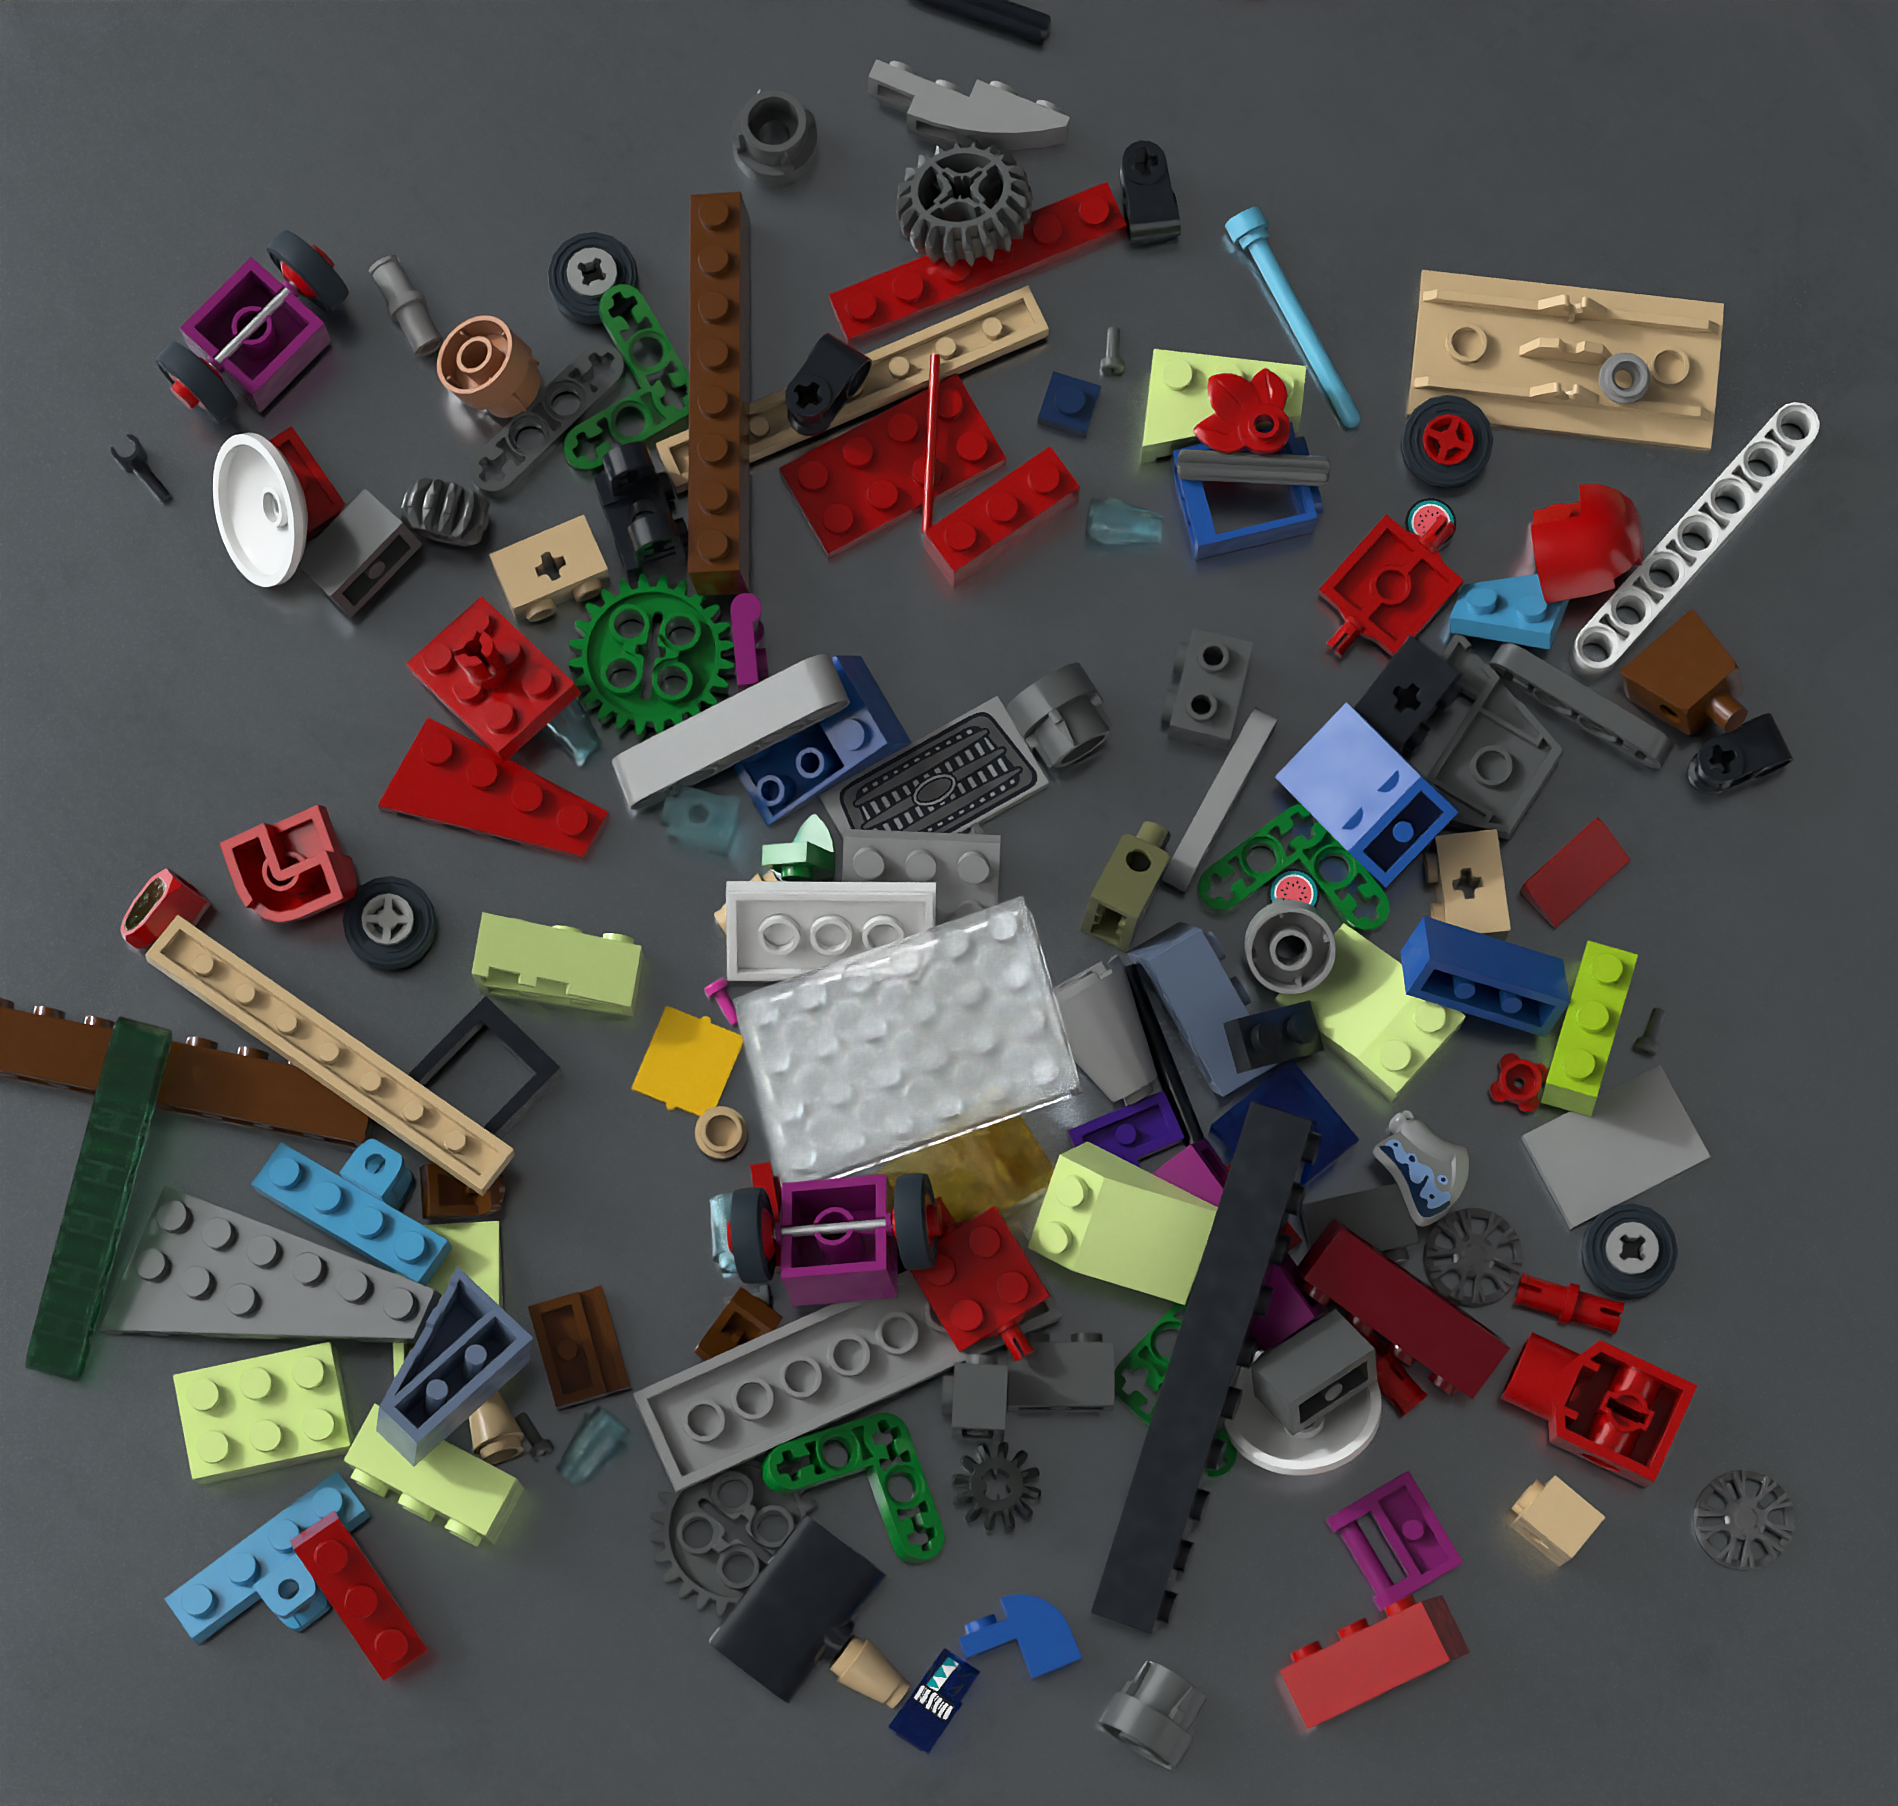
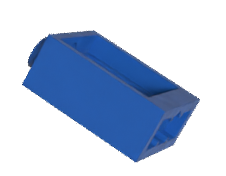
M1290 422V437L1285 446L1277 452H1280V454L1309 455L1304 436L1296 438L1292 422ZM1273 427L1264 428L1257 431L1261 433L1270 432L1273 429ZM1203 443L1173 450L1170 465L1196 560L1314 532L1318 519L1317 515L1323 514V504L1318 486L1288 485L1296 512L1295 516L1216 534L1202 480H1182L1177 475V459L1181 450H1215ZM1245 448V449H1243V450H1241V451H1238V452H1252V451H1250L1249 449Z

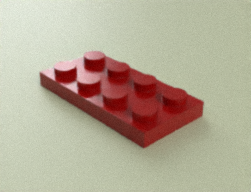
M957 373L939 382L933 503L1006 464L1007 460ZM929 388L779 468L781 478L828 559L923 509Z

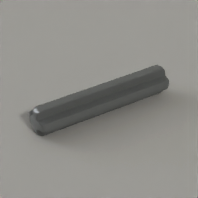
M1183 449L1179 452L1177 459V475L1182 480L1325 486L1328 483L1330 474V462L1326 456L1257 454L1252 452L1224 454L1210 450Z

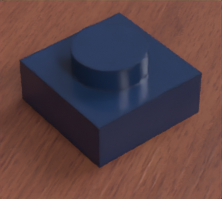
M1053 371L1037 423L1086 438L1102 386Z

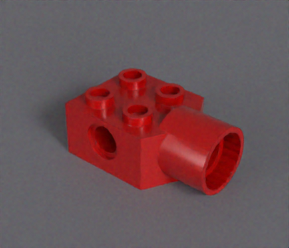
M1531 1331L1511 1370L1500 1399L1547 1420L1549 1443L1647 1488L1657 1478L1698 1385L1602 1340H1599L1585 1352L1579 1354Z

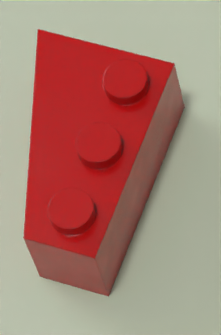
M1412 1594L1385 1607L1384 1610L1388 1618L1372 1626H1369L1365 1617L1339 1629L1337 1633L1341 1641L1323 1649L1318 1640L1290 1653L1294 1663L1281 1669L1280 1673L1307 1729L1320 1725L1402 1684L1421 1677L1431 1670L1469 1654L1470 1651L1443 1595L1417 1603Z

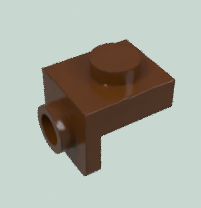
M436 1163L425 1164L419 1167L423 1219H482L500 1210L505 1196V1181L502 1174L497 1177L486 1193L481 1196Z
M740 1286L697 1345L695 1353L705 1361L775 1330L783 1317L771 1309L765 1301L753 1296Z

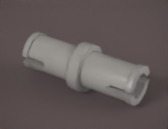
M396 255L381 258L370 267L369 273L375 279L389 304L386 309L392 321L399 322L413 347L415 355L423 357L435 352L444 343V338L439 334L425 309L427 301L422 291L414 289Z

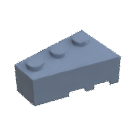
M1179 921L1127 952L1136 966L1141 963L1156 989L1152 993L1160 1007L1165 1006L1180 1032L1178 1034L1180 1040L1213 1092L1224 1097L1277 1065L1276 1063L1237 1074L1223 1023L1249 1016L1245 1006L1250 1004L1251 1000L1236 976L1229 979L1220 963L1221 960L1226 958L1225 952L1211 931L1204 934L1202 929Z
M458 1266L451 1276L449 1285L438 1305L432 1310L427 1319L426 1326L418 1341L408 1353L379 1405L376 1431L413 1467L523 1369L530 1360L533 1337Z

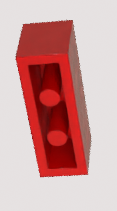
M1049 446L924 531V548L952 587L955 588L1078 504L1080 485L1051 446Z
M335 1510L290 1540L293 1550L383 1681L429 1651L424 1640Z

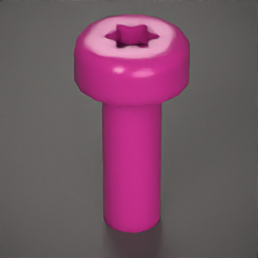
M720 978L705 987L704 991L708 997L714 995L732 1026L742 1020V1017L725 990L729 983L725 978Z

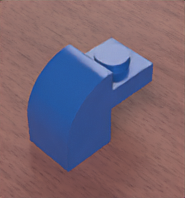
M1014 1594L1000 1598V1604L1006 1616L1005 1620L997 1622L995 1614L977 1619L965 1625L968 1634L958 1639L966 1661L1016 1642L1031 1682L1077 1664L1082 1660L1065 1617L1055 1606L1042 1598L1032 1595Z

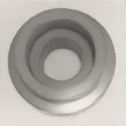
M1618 353L1611 356L1604 362L1599 372L1601 391L1609 400L1618 404L1636 402L1645 395L1650 385V371L1647 364L1639 356L1632 353ZM1625 370L1630 373L1632 384L1629 388H1622L1617 385L1615 381L1617 371Z

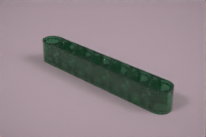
M122 1016L117 1019L114 1025L25 1361V1368L74 1382H79L83 1375L172 1043V1030Z

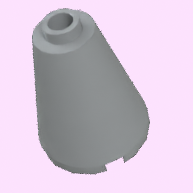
M1114 955L1107 963L1110 969L1106 970L1101 961L1051 989L1053 995L1044 999L1045 1006L1038 997L1028 1007L1037 1021L1112 1102L1123 1099L1127 1106L1151 1094L1154 1090L1150 1082L1158 1076L1124 963L1119 955Z

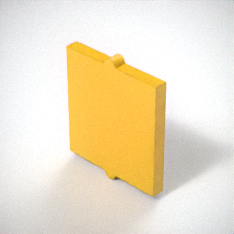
M666 1005L631 1090L665 1103L669 1111H674L678 1108L700 1117L710 1108L718 1107L746 1037L712 1024L708 1016H703L700 1019Z

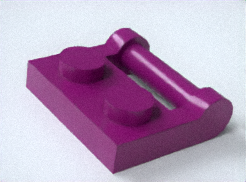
M751 593L739 594L731 603L739 693L769 678L766 648H757L762 644L765 637L764 626L760 621L762 606L760 600Z
M1409 1470L1326 1519L1333 1533L1339 1531L1374 1590L1376 1596L1372 1599L1380 1612L1385 1607L1409 1596L1464 1563ZM1368 1513L1371 1514L1407 1575L1405 1579L1396 1584L1393 1583L1357 1522L1358 1519Z

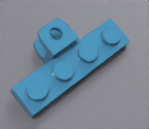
M375 1139L363 1142L354 1151L339 1172L342 1178L281 1142L251 1183L254 1190L260 1195L396 1275L425 1286L452 1249L447 1239L398 1211L412 1190L414 1175L411 1170L404 1167L405 1161L401 1154Z
M338 1470L164 1598L197 1645L261 1598L285 1626L295 1632L302 1631L330 1609V1602L293 1550L290 1540L334 1510L349 1532L371 1517ZM311 1601L310 1607L306 1611L297 1612Z

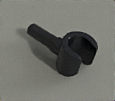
M126 435L135 448L134 453L129 457H121L112 446L111 454L120 469L124 472L136 473L160 502H164L171 496L170 492L146 463L147 454L138 438L134 435Z

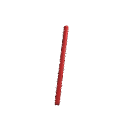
M939 354L930 355L922 517L923 534L924 531L932 527L940 375Z

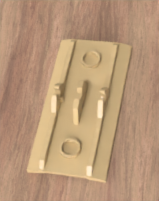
M1422 270L1407 417L1411 415L1416 407L1428 399L1451 395L1466 398L1478 406L1490 422L1491 427L1710 451L1715 417L1724 304ZM1618 353H1632L1639 356L1647 364L1650 371V385L1647 392L1642 398L1630 404L1612 402L1603 394L1599 386V372L1602 365L1607 359ZM1619 370L1615 375V381L1618 386L1629 388L1632 384V377L1629 372Z

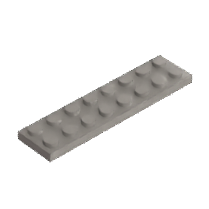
M1018 1220L1008 1226L1052 1296L1031 1309L1018 1324L1023 1333L1026 1334L1062 1319L1063 1314L1033 1250L1028 1248L1029 1241ZM910 1270L898 1274V1298L833 1303L633 1393V1399L675 1492L678 1493L771 1451L784 1442L802 1437L955 1367V1363H965L966 1355H983L1005 1345L1001 1336L981 1340L962 1353L959 1352Z

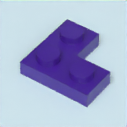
M1164 1090L1067 1131L1073 1148L1088 1141L1139 1168L1141 1167L1138 1160L1183 1142L1185 1138Z

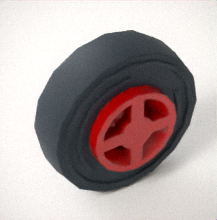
M1444 395L1430 398L1413 410L1404 424L1401 445L1404 460L1416 476L1431 485L1452 487L1465 484L1480 474L1490 459L1494 440L1490 422L1478 406L1466 398Z

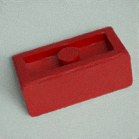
M1597 817L1522 885L1519 892L1555 929L1631 859L1604 822Z

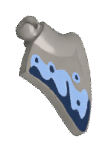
M1404 1110L1403 1113H1397L1389 1123L1390 1132L1394 1135L1378 1143L1371 1153L1396 1180L1414 1223L1424 1227L1443 1217L1460 1197L1468 1178L1469 1157L1467 1148L1442 1139L1422 1119L1416 1120L1412 1112Z

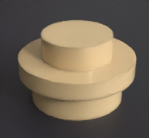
M724 1106L713 1107L705 1111L698 1119L695 1127V1139L699 1148L706 1155L715 1159H727L740 1152L745 1145L747 1126L743 1117L734 1109Z

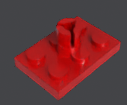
M482 596L406 663L411 673L503 762H506L581 694L576 684Z

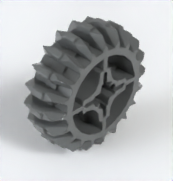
M956 139L953 149L944 151L937 145L934 157L929 158L919 155L918 168H906L905 181L898 184V199L896 200L897 205L895 208L902 234L906 237L907 241H911L912 247L915 248L917 254L926 252L932 263L945 256V260L951 268L959 259H965L972 267L977 257L985 256L992 262L994 250L1000 249L1009 252L1010 245L1012 244L1011 239H1023L1024 225L1030 223L1033 196L1031 186H1028L1027 174L1022 166L1017 165V161L1013 158L1012 153L1002 155L996 144L983 150V146L977 139L970 147L963 148ZM1000 197L999 201L994 206V201Z

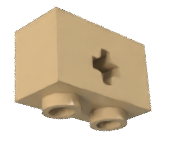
M584 514L489 554L495 574L517 622L526 618L529 622L547 618L556 612L557 605L575 598L576 602L592 599L601 593L600 590L604 588V585L611 583L607 565ZM551 565L560 574V578L551 581L550 577L545 574V568Z
M1497 829L1435 836L1430 846L1431 852H1424L1423 854L1427 883L1435 882L1438 902L1430 903L1431 918L1505 941L1511 931ZM1460 879H1466V884L1469 888H1477L1471 899H1465L1462 890H1454Z
M1555 1475L1546 1484L1537 1479L1526 1489L1511 1508L1518 1514V1517L1510 1527L1560 1567L1573 1558L1605 1519V1516Z

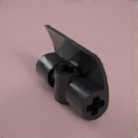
M805 1515L710 1637L709 1642L739 1668L789 1704L823 1658L829 1660L845 1645L855 1626L853 1619L887 1575L852 1547H848L809 1515Z

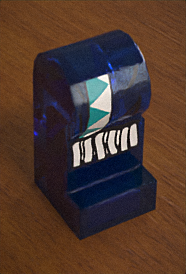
M944 1648L902 1709L892 1720L888 1730L929 1756L962 1706L963 1699L981 1671L947 1648Z

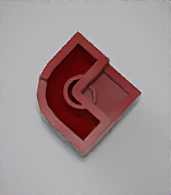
M1601 484L1579 485L1580 502L1570 504L1558 503L1545 509L1533 511L1534 524L1530 525L1533 550L1543 598L1547 604L1594 595L1615 588L1613 581L1615 578L1630 570L1633 565H1642L1644 545L1640 515L1632 500L1618 489Z
M317 804L273 825L262 823L219 843L236 892L246 908L252 909L265 920L279 923L302 920L355 896L357 880L351 856L342 853L325 806Z

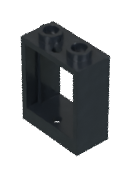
M485 996L425 1056L408 1076L424 1086L483 1027L533 1075L483 1127L502 1140L564 1075L561 1067Z

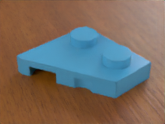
M1538 574L1463 584L1450 615V633L1550 650L1570 599L1547 604L1543 598Z

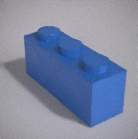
M1423 916L1400 951L1406 995L1542 1037H1546L1570 1004L1563 959Z

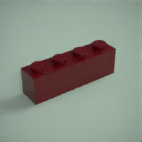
M1334 1217L1296 1267L1299 1274L1306 1281L1302 1289L1326 1307H1328L1332 1300L1348 1311L1344 1318L1353 1327L1368 1337L1376 1330L1390 1340L1386 1347L1389 1352L1410 1367H1412L1416 1360L1432 1370L1428 1379L1451 1396H1454L1460 1390L1473 1399L1510 1350V1347L1499 1335Z

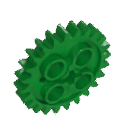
M640 574L638 588L631 589L624 579H620L619 587L621 594L616 597L604 588L600 590L604 605L601 608L591 603L585 605L586 612L592 619L591 622L576 620L574 623L576 631L584 639L569 640L568 644L570 651L582 655L568 661L570 672L583 673V675L573 681L579 691L590 690L583 700L585 709L588 710L601 705L597 716L600 724L608 722L614 716L617 718V734L621 735L632 724L635 725L638 740L643 739L648 727H654L657 735L665 731L666 726H675L688 717L691 718L700 713L702 706L710 708L718 704L712 693L728 694L729 684L720 675L735 673L734 663L722 659V657L729 656L735 653L734 642L720 640L731 632L729 623L720 622L714 624L721 614L719 605L715 604L703 609L706 595L698 596L696 592L692 597H688L687 580L684 579L678 583L674 590L669 589L666 574L660 576L656 587L649 586L645 574ZM656 614H661L663 621L657 641L660 657L654 661L651 696L648 700H642L641 692L646 679L644 657L650 653L653 618ZM628 619L638 620L644 625L641 634L635 638L621 637L616 631L618 626ZM679 626L688 627L695 632L694 639L690 643L681 646L672 644L667 637L674 628ZM627 668L637 675L635 681L626 688H617L609 683L610 675L618 669ZM677 675L687 681L686 688L677 695L665 694L659 688L661 682L669 676Z

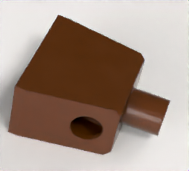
M1692 609L1619 671L1625 696L1630 701L1686 735L1696 734L1711 720L1725 732L1730 733L1736 730L1747 716L1748 710L1736 700L1743 691L1738 665Z

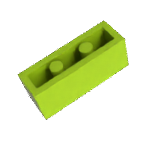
M1587 941L1570 998V1004L1568 1005L1545 1083L1541 1103L1592 1117L1638 954Z

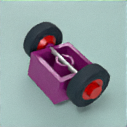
M288 230L281 232L266 249L271 260L281 271L285 279L282 283L274 278L255 259L250 257L180 327L187 347L195 354L174 341L155 360L160 371L172 384L170 387L171 392L187 408L192 410L196 407L206 417L218 424L225 421L238 407L236 398L223 383V379L261 413L331 342L325 323L298 299L300 295L307 297L311 302L327 312L335 310L349 295L348 288L333 269L335 264L318 246L314 244L310 246L299 236Z
M924 1173L898 1176L894 1192L886 1174L782 1183L781 1222L779 1223L775 1222L771 1202L764 1188L749 1187L735 1190L731 1203L730 1221L727 1223V1242L730 1253H733L739 1278L743 1283L748 1284L765 1283L773 1279L776 1267L777 1244L778 1246L781 1245V1280L793 1306L898 1298V1249L905 1269L921 1270L934 1267L938 1254V1236H941L943 1232V1220L940 1204H935L930 1179Z

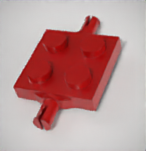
M1387 514L1380 520L1319 588L1318 594L1339 611L1345 622L1331 639L1325 643L1331 651L1335 649V655L1342 658L1354 642L1362 636L1374 641L1393 657L1410 635L1417 636L1464 582L1459 575L1444 563L1437 551L1448 537L1457 530L1455 525L1451 521L1447 524V518L1440 515L1421 537L1418 534L1406 531Z
M940 1196L935 1199V1204L939 1203L941 1207L943 1232L941 1236H938L936 1264L929 1269L910 1270L959 1352H964L983 1339L1001 1336L1014 1357V1361L1018 1362L1025 1357L1014 1339L1017 1340L1025 1355L1028 1356L1035 1351L1018 1324L1031 1309L1052 1296L997 1206H992L971 1220L956 1223L943 1202V1198Z

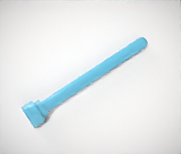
M1255 206L1237 214L1225 224V228L1235 245L1240 244L1244 251H1250L1343 425L1348 428L1358 426L1361 422V414L1267 242V239L1270 237L1267 228L1270 224L1261 207Z

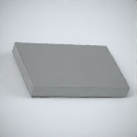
M1661 1065L1597 1097L1592 1117L1569 1111L1521 1137L1570 1230L1594 1219L1609 1208L1621 1205L1711 1157Z

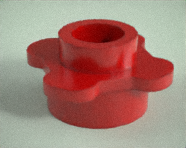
M1515 1053L1505 1054L1499 1061L1501 1072L1498 1080L1490 1086V1095L1496 1102L1509 1101L1517 1104L1523 1112H1532L1539 1106L1540 1100L1537 1095L1541 1085L1546 1083L1549 1073L1548 1069L1542 1063L1534 1064L1529 1060L1520 1059ZM1515 1079H1523L1524 1086L1517 1087L1514 1083Z

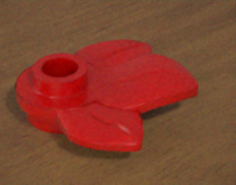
M1264 368L1253 377L1251 382L1242 376L1232 373H1221L1209 377L1207 385L1208 397L1215 413L1195 426L1193 431L1199 441L1209 448L1224 454H1232L1245 448L1257 454H1271L1285 446L1290 437L1291 430L1289 418L1284 412L1288 395L1283 381L1275 373ZM1264 421L1274 425L1273 429L1267 433H1261L1255 427L1258 423Z

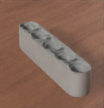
M816 655L800 661L620 753L612 759L611 763L630 809H643L655 805L828 718L847 707L850 701L831 655Z

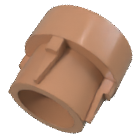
M477 316L458 325L445 339L438 354L437 373L441 383L467 406L480 409L481 411L486 409L497 417L507 418L521 412H526V408L536 398L541 383L540 372L537 368L540 362L531 354L532 349L503 321L493 316Z

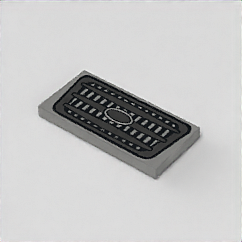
M996 696L818 796L842 840L844 839V829L933 833L961 832L965 834L971 830L970 826L975 822L981 825L1049 787V781L999 697Z

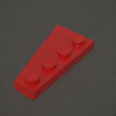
M429 717L424 722L377 805L379 810L394 814L398 812L439 825L447 824L471 830L472 833L491 838L495 836L520 842V845L584 861L609 818L608 811L509 759L503 762L492 750Z

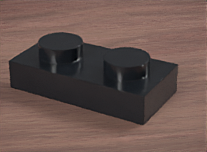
M1310 1000L1223 1023L1237 1074L1324 1050Z

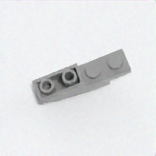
M877 59L868 76L869 95L908 110L907 131L932 140L955 145L957 139L963 147H970L977 139L983 146V149L996 144L999 150H1025L1064 144L1069 135L1070 117L1064 115V111L1059 106L1045 100H1037L1034 103L1017 96L1016 90L1002 82L991 81L988 84L977 79L968 97L963 95L964 92L961 88L951 82L937 80L934 83L917 76V72L904 63L891 61L887 64Z

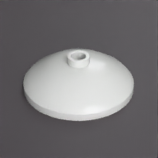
M256 433L234 435L221 447L213 474L214 508L220 534L231 559L248 580L262 587L280 585L291 578L304 553L308 523L304 492L288 460L275 445Z
M1263 1349L1256 1352L1253 1362L1264 1352ZM1241 1367L1235 1388L1243 1390L1241 1402L1234 1420L1225 1418L1224 1427L1234 1447L1246 1459L1266 1470L1286 1475L1324 1473L1353 1460L1371 1442L1380 1424L1382 1414L1381 1393L1376 1381L1310 1424V1428L1303 1429L1297 1434L1292 1435L1254 1396L1251 1367L1250 1369Z

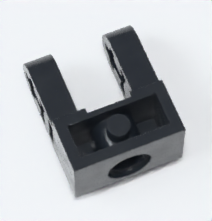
M643 441L626 443L608 451L602 457L605 474L593 477L596 493L629 585L638 582L640 574H645L646 578H650L687 565L684 549L688 548V529L683 517L673 519L668 502L676 498L666 470L659 473L656 472L647 444ZM641 511H652L655 513L631 523L633 517Z

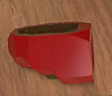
M165 868L151 877L133 900L122 921L120 928L122 937L135 948L150 949L177 915L193 926H196L211 905V901L189 881L173 870Z

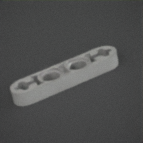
M1257 707L1254 708L1172 857L1162 881L1186 892L1269 741L1279 720L1278 718Z

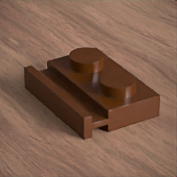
M602 1285L583 1292H575L528 1306L557 1410L607 1396L620 1390L631 1389Z

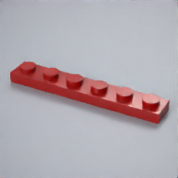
M1106 181L1033 211L1030 223L1024 225L1023 239H1011L1012 244L1010 245L1009 252L1000 249L994 250L992 262L985 256H980L975 259L971 267L965 259H959L951 268L948 262H946L945 256L932 263L931 259L925 255L829 294V303L847 344L851 345L1121 235L1127 231V224Z

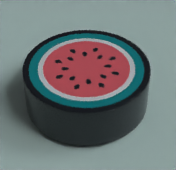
M1426 498L1417 501L1408 510L1404 521V529L1422 537L1440 515L1447 518V524L1451 521L1455 527L1456 517L1451 507L1445 502L1435 498ZM1453 532L1448 537V539L1439 547L1437 551L1443 549L1450 543L1455 532Z
M1296 868L1286 869L1272 879L1267 892V903L1269 905L1273 903L1272 901L1275 898H1283V900L1302 901L1316 908L1320 898L1319 886L1308 872Z

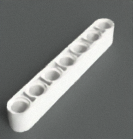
M1793 402L1780 408L1645 558L1642 565L1637 567L1578 634L1569 655L1571 669L1577 676L1584 680L1596 681L1610 674L1804 457L1817 436L1820 425L1818 415L1810 406L1804 403ZM1786 423L1796 424L1802 429L1805 438L1791 440L1784 435L1781 425ZM1754 459L1766 462L1771 468L1772 475L1767 477L1755 475L1750 470L1748 462ZM1720 496L1731 497L1737 502L1739 512L1729 514L1721 511L1716 505L1715 498ZM1689 532L1699 534L1705 540L1707 548L1700 551L1688 548L1683 542L1682 535ZM1655 569L1668 572L1673 578L1674 585L1667 588L1655 585L1650 580L1649 572ZM1621 606L1634 608L1639 613L1641 622L1634 625L1621 622L1617 617L1616 609ZM1588 643H1597L1606 650L1608 659L1602 662H1593L1584 655L1582 646Z

